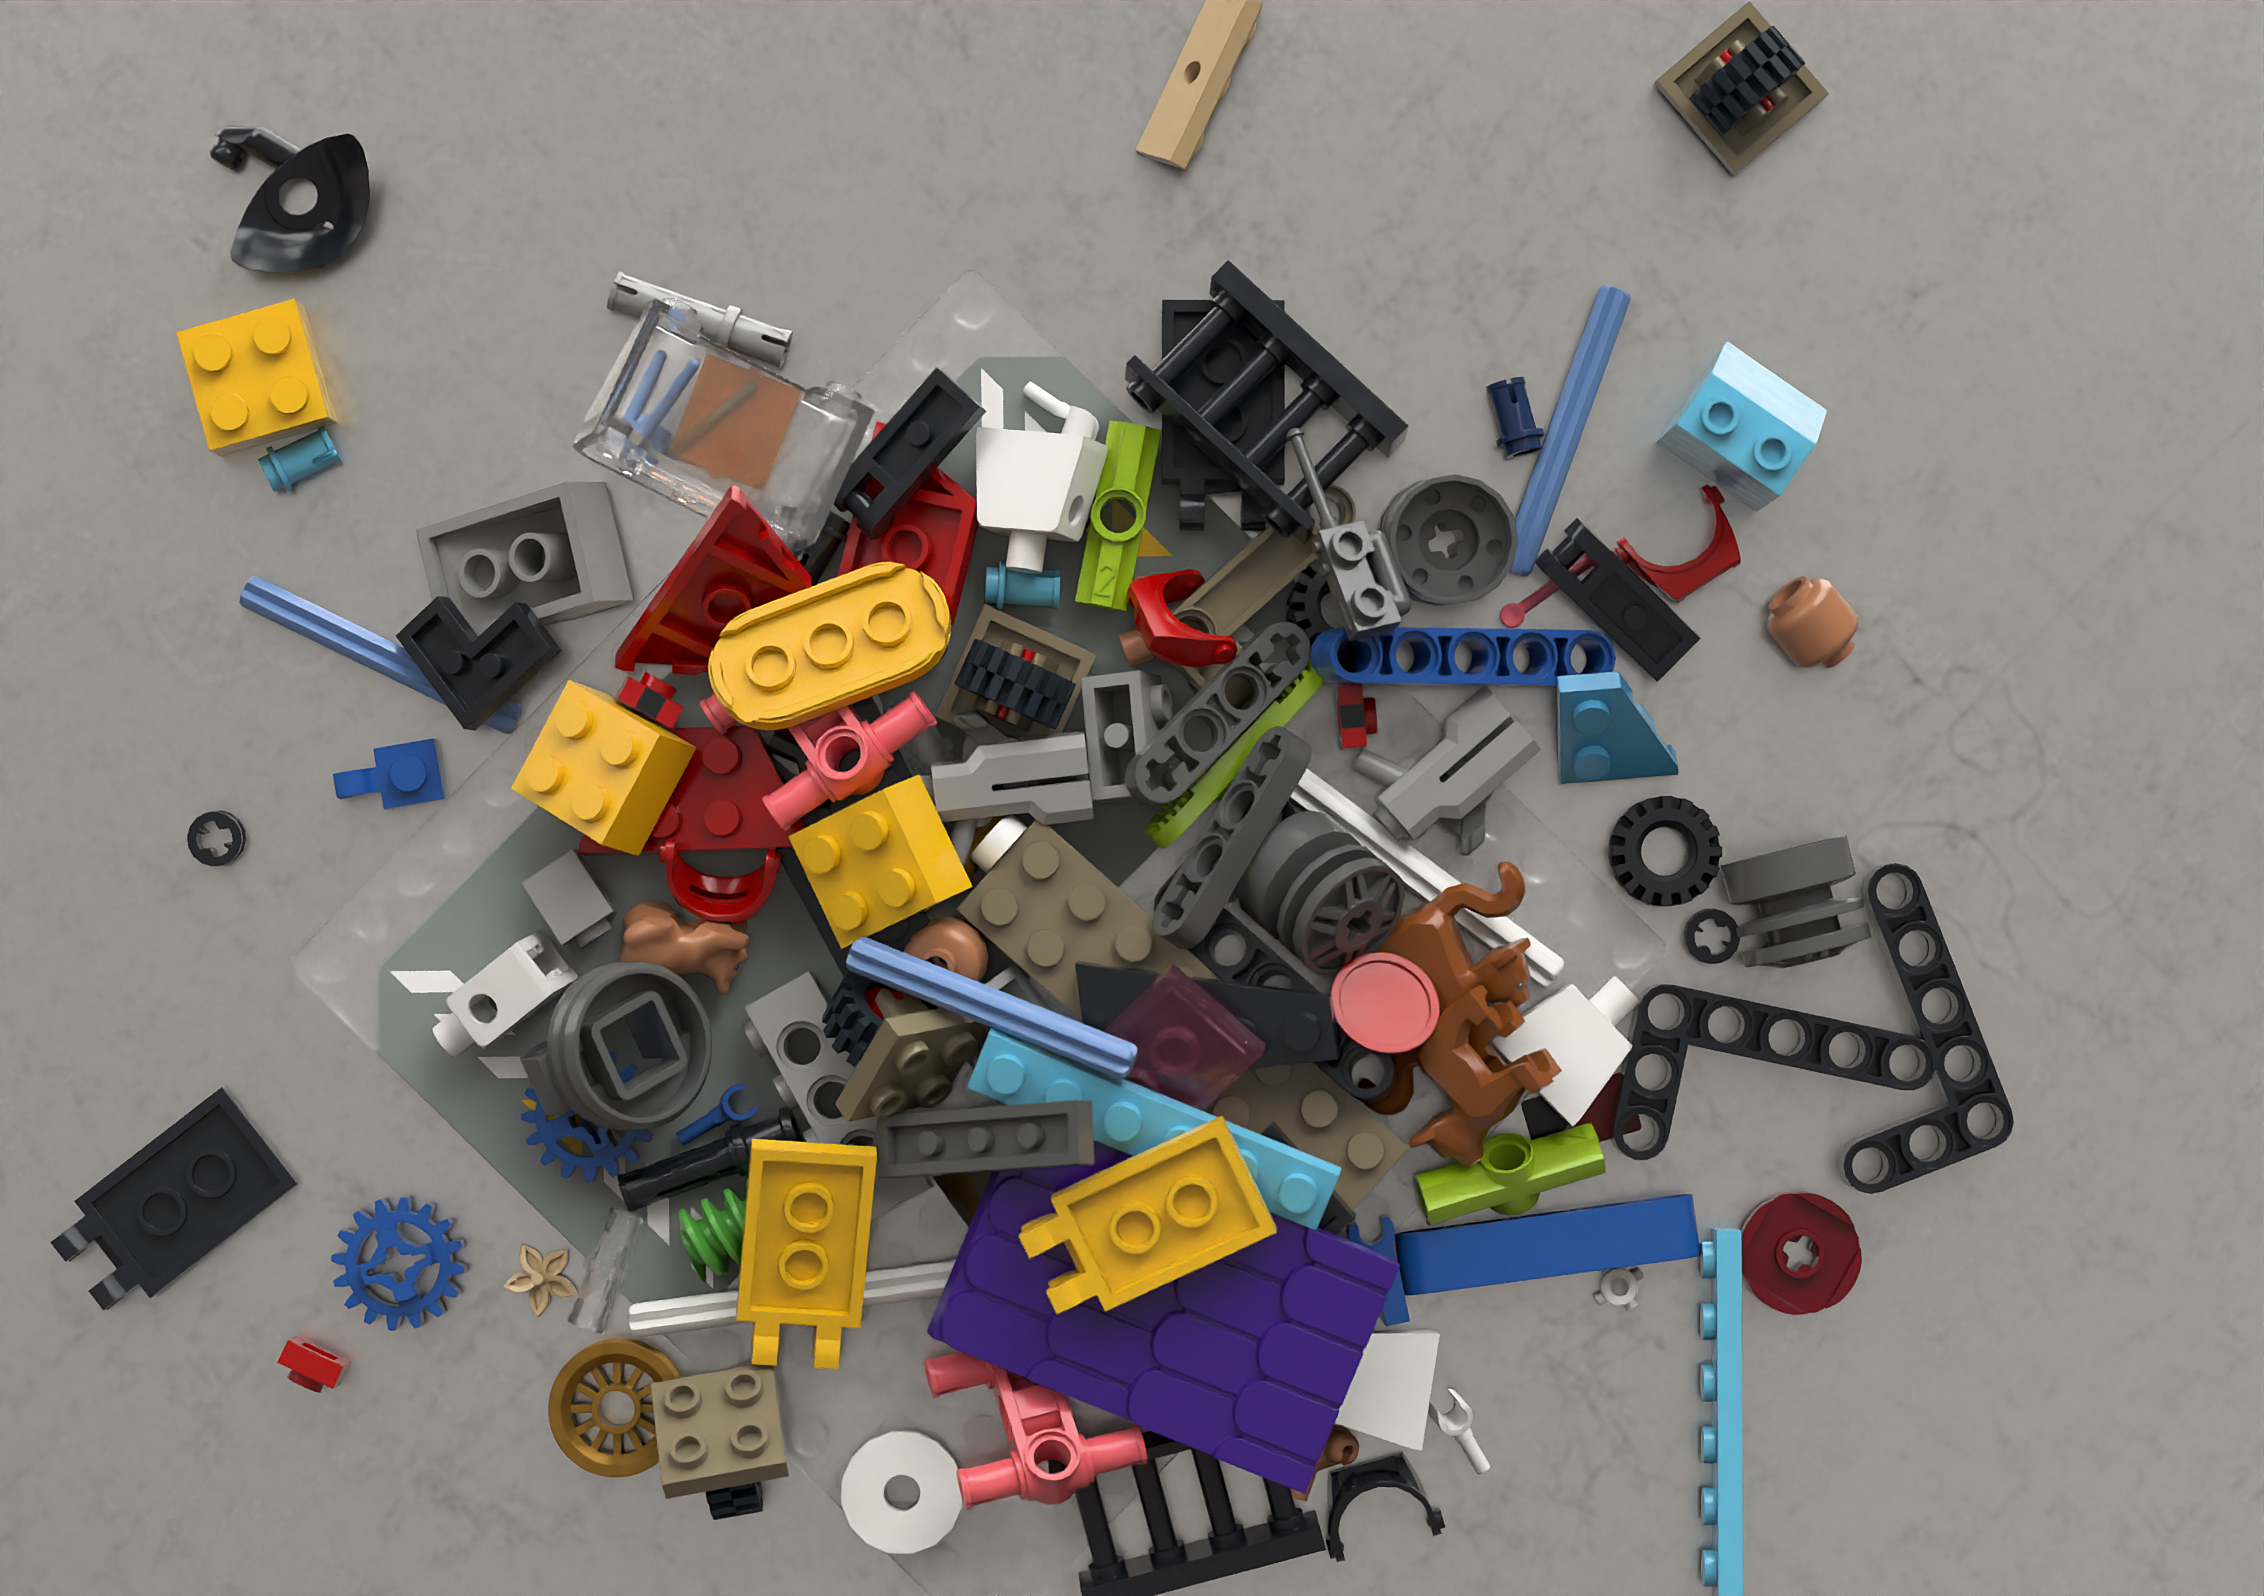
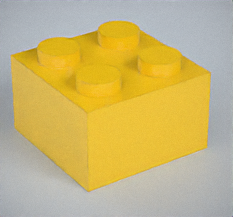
M295 298L176 332L209 451L221 457L312 431L322 426L326 427L338 423L305 306Z
M568 680L511 789L601 845L639 856L696 747L607 693Z
M920 775L882 789L788 836L841 949L852 945L860 937L867 938L973 887Z

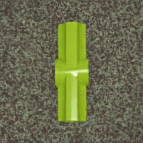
M1109 420L1105 445L1108 446L1107 456L1091 508V518L1074 602L1092 607L1127 612L1128 602L1126 596L1129 584L1133 582L1162 430L1135 423ZM1123 500L1134 508L1136 521L1129 530L1123 533H1114L1103 526L1100 513L1102 508L1110 501Z
M1586 1123L1530 1141L1520 1134H1497L1483 1144V1157L1475 1165L1465 1167L1460 1162H1456L1413 1175V1182L1427 1225H1433L1487 1208L1504 1215L1522 1214L1530 1210L1537 1203L1540 1192L1606 1173V1167L1598 1136L1592 1123Z

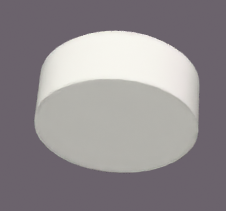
M1013 814L1004 816L972 852L971 860L988 874L1028 827Z

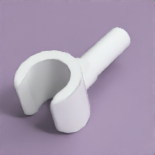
M1031 381L1025 386L1022 391L1024 396L1054 416L1066 420L1061 434L1084 435L1090 439H1096L1099 431V422L1090 412L1059 401Z
M1448 1389L1450 1395L1455 1400L1453 1409L1448 1414L1441 1415L1430 1401L1428 1415L1445 1434L1454 1436L1456 1441L1460 1443L1477 1474L1485 1473L1491 1466L1473 1437V1432L1470 1428L1473 1422V1411L1455 1390Z

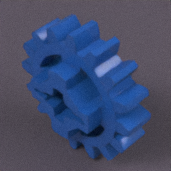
M609 1051L612 1061L616 1065L617 1053ZM631 1064L622 1071L617 1069L623 1084L635 1076L638 1069L635 1064ZM529 1087L525 1091V1095L529 1099L537 1102L536 1110H530L521 1114L522 1121L536 1123L537 1131L531 1134L526 1139L528 1145H537L543 1142L547 1150L542 1155L540 1162L545 1166L556 1158L563 1161L561 1177L566 1179L573 1174L576 1167H582L586 1182H593L596 1179L598 1167L603 1165L611 1177L620 1174V1166L617 1159L623 1156L626 1160L636 1163L641 1157L632 1146L635 1140L650 1142L653 1138V1134L647 1129L627 1130L621 1142L616 1146L615 1138L611 1132L612 1129L598 1126L599 1130L596 1132L592 1130L589 1124L578 1126L574 1120V1114H576L574 1110L549 1120L534 1089ZM571 1136L587 1142L594 1156L576 1154L566 1149L558 1140Z
M403 1196L398 1202L397 1211H391L390 1205L383 1198L375 1201L376 1216L374 1218L363 1210H358L353 1214L355 1222L359 1226L357 1232L347 1229L339 1231L337 1236L349 1246L347 1252L331 1255V1261L339 1265H345L346 1274L336 1278L333 1283L335 1287H351L353 1294L344 1304L348 1309L361 1303L368 1307L364 1317L365 1323L370 1325L380 1314L387 1316L388 1330L395 1331L400 1326L402 1316H407L413 1328H419L424 1325L422 1310L427 1309L431 1314L439 1317L446 1312L439 1298L442 1295L453 1298L459 1296L461 1290L454 1283L450 1282L452 1275L467 1272V1265L453 1261V1253L462 1249L465 1243L464 1240L449 1241L445 1234L454 1223L451 1218L440 1221L437 1224L431 1220L434 1213V1204L426 1203L416 1213L412 1211L411 1197ZM400 1222L409 1223L422 1229L432 1239V1242L421 1244L406 1236L404 1227L401 1226ZM376 1230L377 1234L375 1236L378 1246L370 1261L359 1264L361 1249L369 1235ZM392 1247H397L400 1255H425L424 1259L414 1262L413 1266L405 1270L406 1280H402L398 1271L389 1273L387 1270L379 1273L374 1272V1268L384 1265L385 1261L393 1257ZM440 1262L437 1280L429 1293L423 1297L420 1281L428 1266ZM378 1283L393 1291L395 1301H398V1304L381 1300L366 1285Z

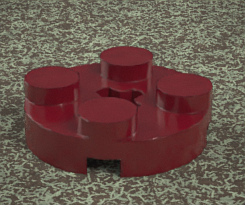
M1809 1192L1779 1193L1773 1196L1772 1199L1760 1204L1749 1215L1741 1229L1742 1276L1749 1290L1756 1298L1770 1308L1790 1315L1816 1313L1839 1303L1854 1286L1862 1264L1859 1237L1850 1216L1833 1201ZM1802 1236H1806L1812 1240L1809 1245V1251L1816 1255L1815 1261L1811 1266L1801 1263L1795 1271L1791 1270L1786 1266L1789 1256L1783 1251L1784 1245L1788 1240L1797 1243Z

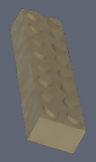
M1037 819L956 908L959 913L1081 1022L1082 1014L1075 963L1078 961L1098 963L1103 966L1126 969L1136 968L1157 971V973L1185 977L1195 976L1222 981L1189 950L1179 949L1159 936L1153 929L1152 917L1049 825H1042ZM1314 1062L1147 1080L1164 1096L1216 1117L1223 1115L1226 1121L1258 1134L1274 1121L1300 1151L1341 1167L1334 1190L1352 1210L1361 1203L1409 1149L1404 1142Z

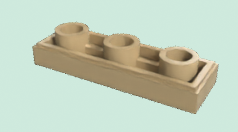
M1205 1L1135 151L1151 160L1186 169L1191 158L1199 152L1203 145L1204 130L1217 103L1223 99L1229 89L1230 75L1243 47L1252 40L1255 34L1256 19L1263 5L1261 1Z

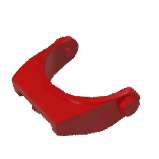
M1706 484L1700 488L1706 503L1716 516V527L1709 547L1695 559L1681 565L1661 566L1640 557L1625 537L1616 542L1618 547L1615 548V551L1619 558L1635 574L1652 586L1660 589L1678 604L1685 600L1686 596L1741 563L1734 532L1720 507L1725 502V499L1715 485L1710 487L1709 484Z
M1186 569L1142 577L1129 584L1126 600L1129 605L1137 610L1134 623L1137 631L1141 632V637L1147 649L1159 659L1186 667L1226 664L1233 660L1238 650L1232 637L1210 635L1195 630L1179 621L1166 606L1167 603L1189 597L1205 583L1201 572L1198 570Z
M667 838L666 843H661L660 862L666 863L668 887L681 908H685L689 913L704 920L731 921L732 924H738L752 917L764 905L773 889L776 874L780 872L781 854L776 853V848L768 847L764 864L756 871L736 877H719L705 874L692 868L677 853L676 838Z

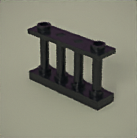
M1227 260L1211 277L1209 294L1214 298L1211 301L1213 309L1153 370L1134 355L1126 363L1125 380L1129 383L1126 390L1132 399L1148 413L1153 414L1158 409L1265 509L1261 512V515L1273 530L1284 538H1289L1293 534L1299 541L1305 544L1313 536L1316 522L1305 512L1314 503L1305 477L1288 494H1285L1260 470L1288 442V431L1292 428L1301 429L1320 408L1328 410L1331 406L1349 422L1345 426L1348 433L1314 466L1322 490L1325 492L1365 450L1372 452L1377 448L1389 458L1405 441L1409 425L1234 264ZM1240 324L1244 325L1259 339L1256 342L1258 350L1198 411H1195L1171 386L1230 326L1237 328ZM1287 365L1303 380L1300 385L1303 391L1241 453L1215 428L1275 367L1282 369Z
M1152 1431L1142 1433L1147 1453V1464L1131 1466L1153 1545L1148 1549V1555L1126 1561L1123 1556L1117 1555L1095 1475V1480L1089 1483V1487L1077 1489L1075 1492L1093 1562L1088 1566V1571L1078 1573L1082 1596H1155L1326 1550L1316 1511L1303 1513L1301 1508H1296L1291 1488L1262 1477L1272 1514L1267 1518L1268 1523L1244 1529L1242 1524H1236L1220 1461L1208 1453ZM1191 1449L1212 1531L1207 1534L1208 1539L1184 1545L1183 1540L1176 1539L1155 1459ZM1047 1460L1049 1474H1058L1067 1468L1060 1461Z

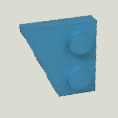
M1619 671L1557 676L1558 769L1561 784L1678 775L1676 751L1671 744L1666 746L1657 734L1654 720L1643 705L1634 701L1632 689Z

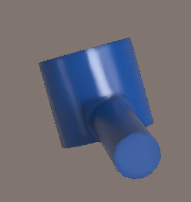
M737 1084L729 1087L722 1094L718 1106L711 1109L708 1114L676 1132L681 1144L685 1146L728 1120L742 1122L750 1119L756 1113L758 1105L749 1109L743 1115L732 1112L728 1105L730 1095L747 1085Z

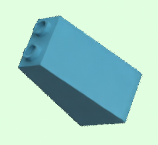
M1726 341L1656 443L1757 512L1783 493L1817 443L1827 410Z

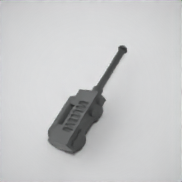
M1292 428L1287 433V441L1292 443L1321 519L1319 522L1321 530L1311 540V549L1318 556L1321 564L1320 573L1326 577L1349 641L1394 631L1402 622L1401 616L1409 612L1411 600L1387 537L1378 530L1367 531L1364 520L1339 525L1336 516H1332L1303 440L1305 434L1299 428ZM1367 560H1369L1371 568L1373 570V573L1378 584H1376L1374 581Z

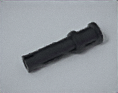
M787 1106L779 1108L778 1115L747 1127L737 1123L730 1126V1130L725 1131L726 1137L657 1161L649 1166L617 1175L618 1185L627 1209L632 1213L652 1203L677 1196L737 1173L741 1177H748L751 1139L804 1142L793 1112Z

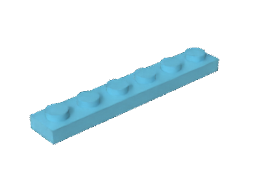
M991 1028L967 1086L970 1090L1007 1105L1072 1100L1092 1101L1093 1140L1132 1156H1136L1218 1118L1123 1078H1116L994 1028ZM1226 1121L1269 1212L1317 1230L1339 1178L1341 1167Z
M1711 1228V1241H1703L1700 1245L1701 1278H1711V1303H1701L1700 1309L1701 1339L1711 1340V1365H1701L1700 1386L1702 1402H1712V1426H1702L1701 1428L1702 1463H1712V1488H1702L1701 1517L1703 1525H1712V1550H1702L1701 1574L1703 1587H1713V1596H1743L1741 1230L1737 1228Z

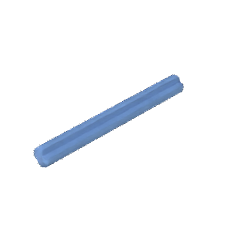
M1603 285L1596 295L1543 441L1542 449L1539 452L1515 518L1518 545L1513 566L1509 571L1510 573L1527 577L1533 570L1534 561L1537 559L1631 300L1630 294L1622 289Z
M257 576L251 577L245 584L239 600L241 606L445 704L405 648ZM509 699L484 724L503 733H511L521 716L522 707L519 703Z
M860 937L857 941H854L849 950L846 966L854 973L1116 1078H1125L1134 1067L1138 1049L1130 1042L866 937Z

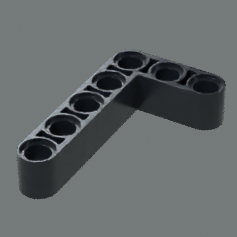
M1287 801L1282 809V821L1296 814L1295 809ZM1251 804V806L1247 809V811L1245 812L1244 817H1245V816L1247 815V813L1250 811V809H1251V807H1252V804ZM1180 867L1157 893L1154 901V912ZM1238 884L1204 939L1195 947L1187 949L1223 982L1263 985L1268 978L1280 975L1290 979L1292 990L1320 993L1228 911L1238 899ZM1228 935L1241 936L1246 944V951L1242 960L1231 966L1217 963L1215 947L1218 942ZM1337 1021L1340 1057L1336 1060L1314 1063L1357 1100L1366 1103L1383 1101L1392 1094L1397 1085L1398 1071L1396 1063L1388 1053L1368 1049L1354 1041L1346 1034ZM1366 1057L1380 1059L1385 1069L1382 1081L1376 1087L1370 1089H1361L1355 1086L1352 1079V1070L1355 1064Z
M1898 863L1879 865L1870 870L1862 881L1861 897L1915 1037L1924 1040L1927 1045V1050L1936 1068L1932 1080L1942 1104L1855 1137L1844 1144L1837 1157L1838 1174L1842 1181L1852 1189L1869 1194L1883 1192L1993 1149L2007 1140L2014 1124L2011 1107L1923 883L1914 870L1907 865ZM1889 873L1896 874L1902 878L1907 889L1906 899L1895 909L1885 907L1877 897V885L1881 878ZM1910 931L1920 932L1929 943L1927 958L1917 966L1907 964L1900 956V941ZM1934 988H1941L1951 998V1012L1940 1023H1932L1925 1017L1922 1011L1924 996ZM1963 1045L1972 1053L1974 1067L1969 1076L1963 1080L1956 1081L1946 1072L1944 1061L1949 1050L1955 1046ZM1987 1103L1996 1113V1126L1987 1136L1977 1138L1968 1128V1113L1977 1104ZM1930 1125L1939 1135V1148L1935 1155L1929 1159L1919 1160L1910 1149V1138L1913 1132L1920 1126ZM1872 1147L1882 1157V1171L1874 1180L1861 1182L1853 1173V1158L1862 1149Z
M1655 984L1646 988L1638 996L1637 999L1640 1003L1633 1010L1627 1038L1632 1048L1622 1062L1609 1124V1137L1613 1146L1621 1154L1634 1160H1648L1657 1156L1665 1148L1669 1139L1688 1045L1898 1090L1913 1091L1924 1087L1932 1079L1936 1069V1057L1932 1048L1924 1040L1912 1035L1677 985ZM1660 994L1673 996L1680 1007V1016L1677 1022L1667 1029L1655 1027L1648 1016L1650 1002ZM1723 1006L1732 1008L1740 1020V1028L1737 1035L1726 1042L1716 1040L1708 1028L1711 1014ZM1788 1019L1797 1026L1800 1033V1041L1792 1052L1781 1055L1771 1048L1769 1032L1776 1022ZM1843 1032L1852 1034L1860 1046L1857 1060L1847 1067L1837 1066L1829 1055V1046L1832 1039ZM1903 1045L1911 1046L1919 1056L1917 1073L1906 1080L1896 1078L1890 1069L1892 1052ZM1927 1048L1929 1049V1051H1930V1053H1931V1056H1932V1058H1933V1061L1931 1060V1057H1930V1055H1929V1052H1928ZM1649 1054L1659 1055L1667 1066L1665 1081L1654 1089L1643 1088L1635 1076V1068L1638 1061ZM1644 1114L1652 1120L1655 1127V1135L1648 1146L1641 1149H1632L1625 1143L1623 1138L1624 1124L1630 1117Z

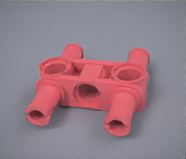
M915 691L911 692L910 696L872 723L867 719L863 721L853 705L850 704L789 727V731L809 760L805 762L807 769L769 796L766 795L762 798L765 806L781 828L787 831L791 828L792 824L828 799L833 803L837 800L841 802L849 795H864L873 791L880 784L885 770L895 760L892 753L929 727L938 724L920 696ZM715 694L699 702L708 719L722 735L738 723L721 707ZM861 750L858 764L847 772H839L841 759L850 751Z
M963 1352L933 1359H924L925 1374L933 1398L986 1384L988 1389H993L1011 1449L1008 1459L968 1469L961 1468L956 1470L958 1487L965 1509L1019 1495L1021 1500L1027 1499L1028 1502L1036 1500L1047 1505L1060 1504L1069 1500L1077 1489L1089 1487V1483L1095 1480L1094 1475L1138 1464H1147L1145 1443L1138 1425H1132L1131 1428L1085 1439L1082 1433L1078 1434L1067 1396L1031 1382L1024 1376ZM1045 1460H1057L1062 1462L1067 1468L1058 1474H1048L1041 1471L1037 1466Z

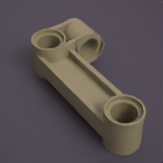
M1331 484L1324 492V495L1337 505L1340 515L1339 525L1353 523L1356 516L1355 502L1342 487ZM1311 506L1305 511L1309 516ZM1315 525L1313 536L1303 544L1293 534L1289 538H1284L1270 526L1266 527L1171 613L1178 620L1182 618L1193 619L1200 625L1204 633L1230 636L1306 569L1308 564L1318 558L1317 554L1312 552L1311 540L1321 529ZM1235 641L1238 652L1242 648V646ZM1225 664L1202 667L1173 665L1186 678L1189 686L1196 694ZM1256 665V666H1255L1256 668H1258L1260 671H1262V672L1264 673V671L1262 670V668H1261L1259 665ZM1232 676L1226 683L1225 696L1231 706L1239 709L1253 697V690L1249 682L1243 677Z

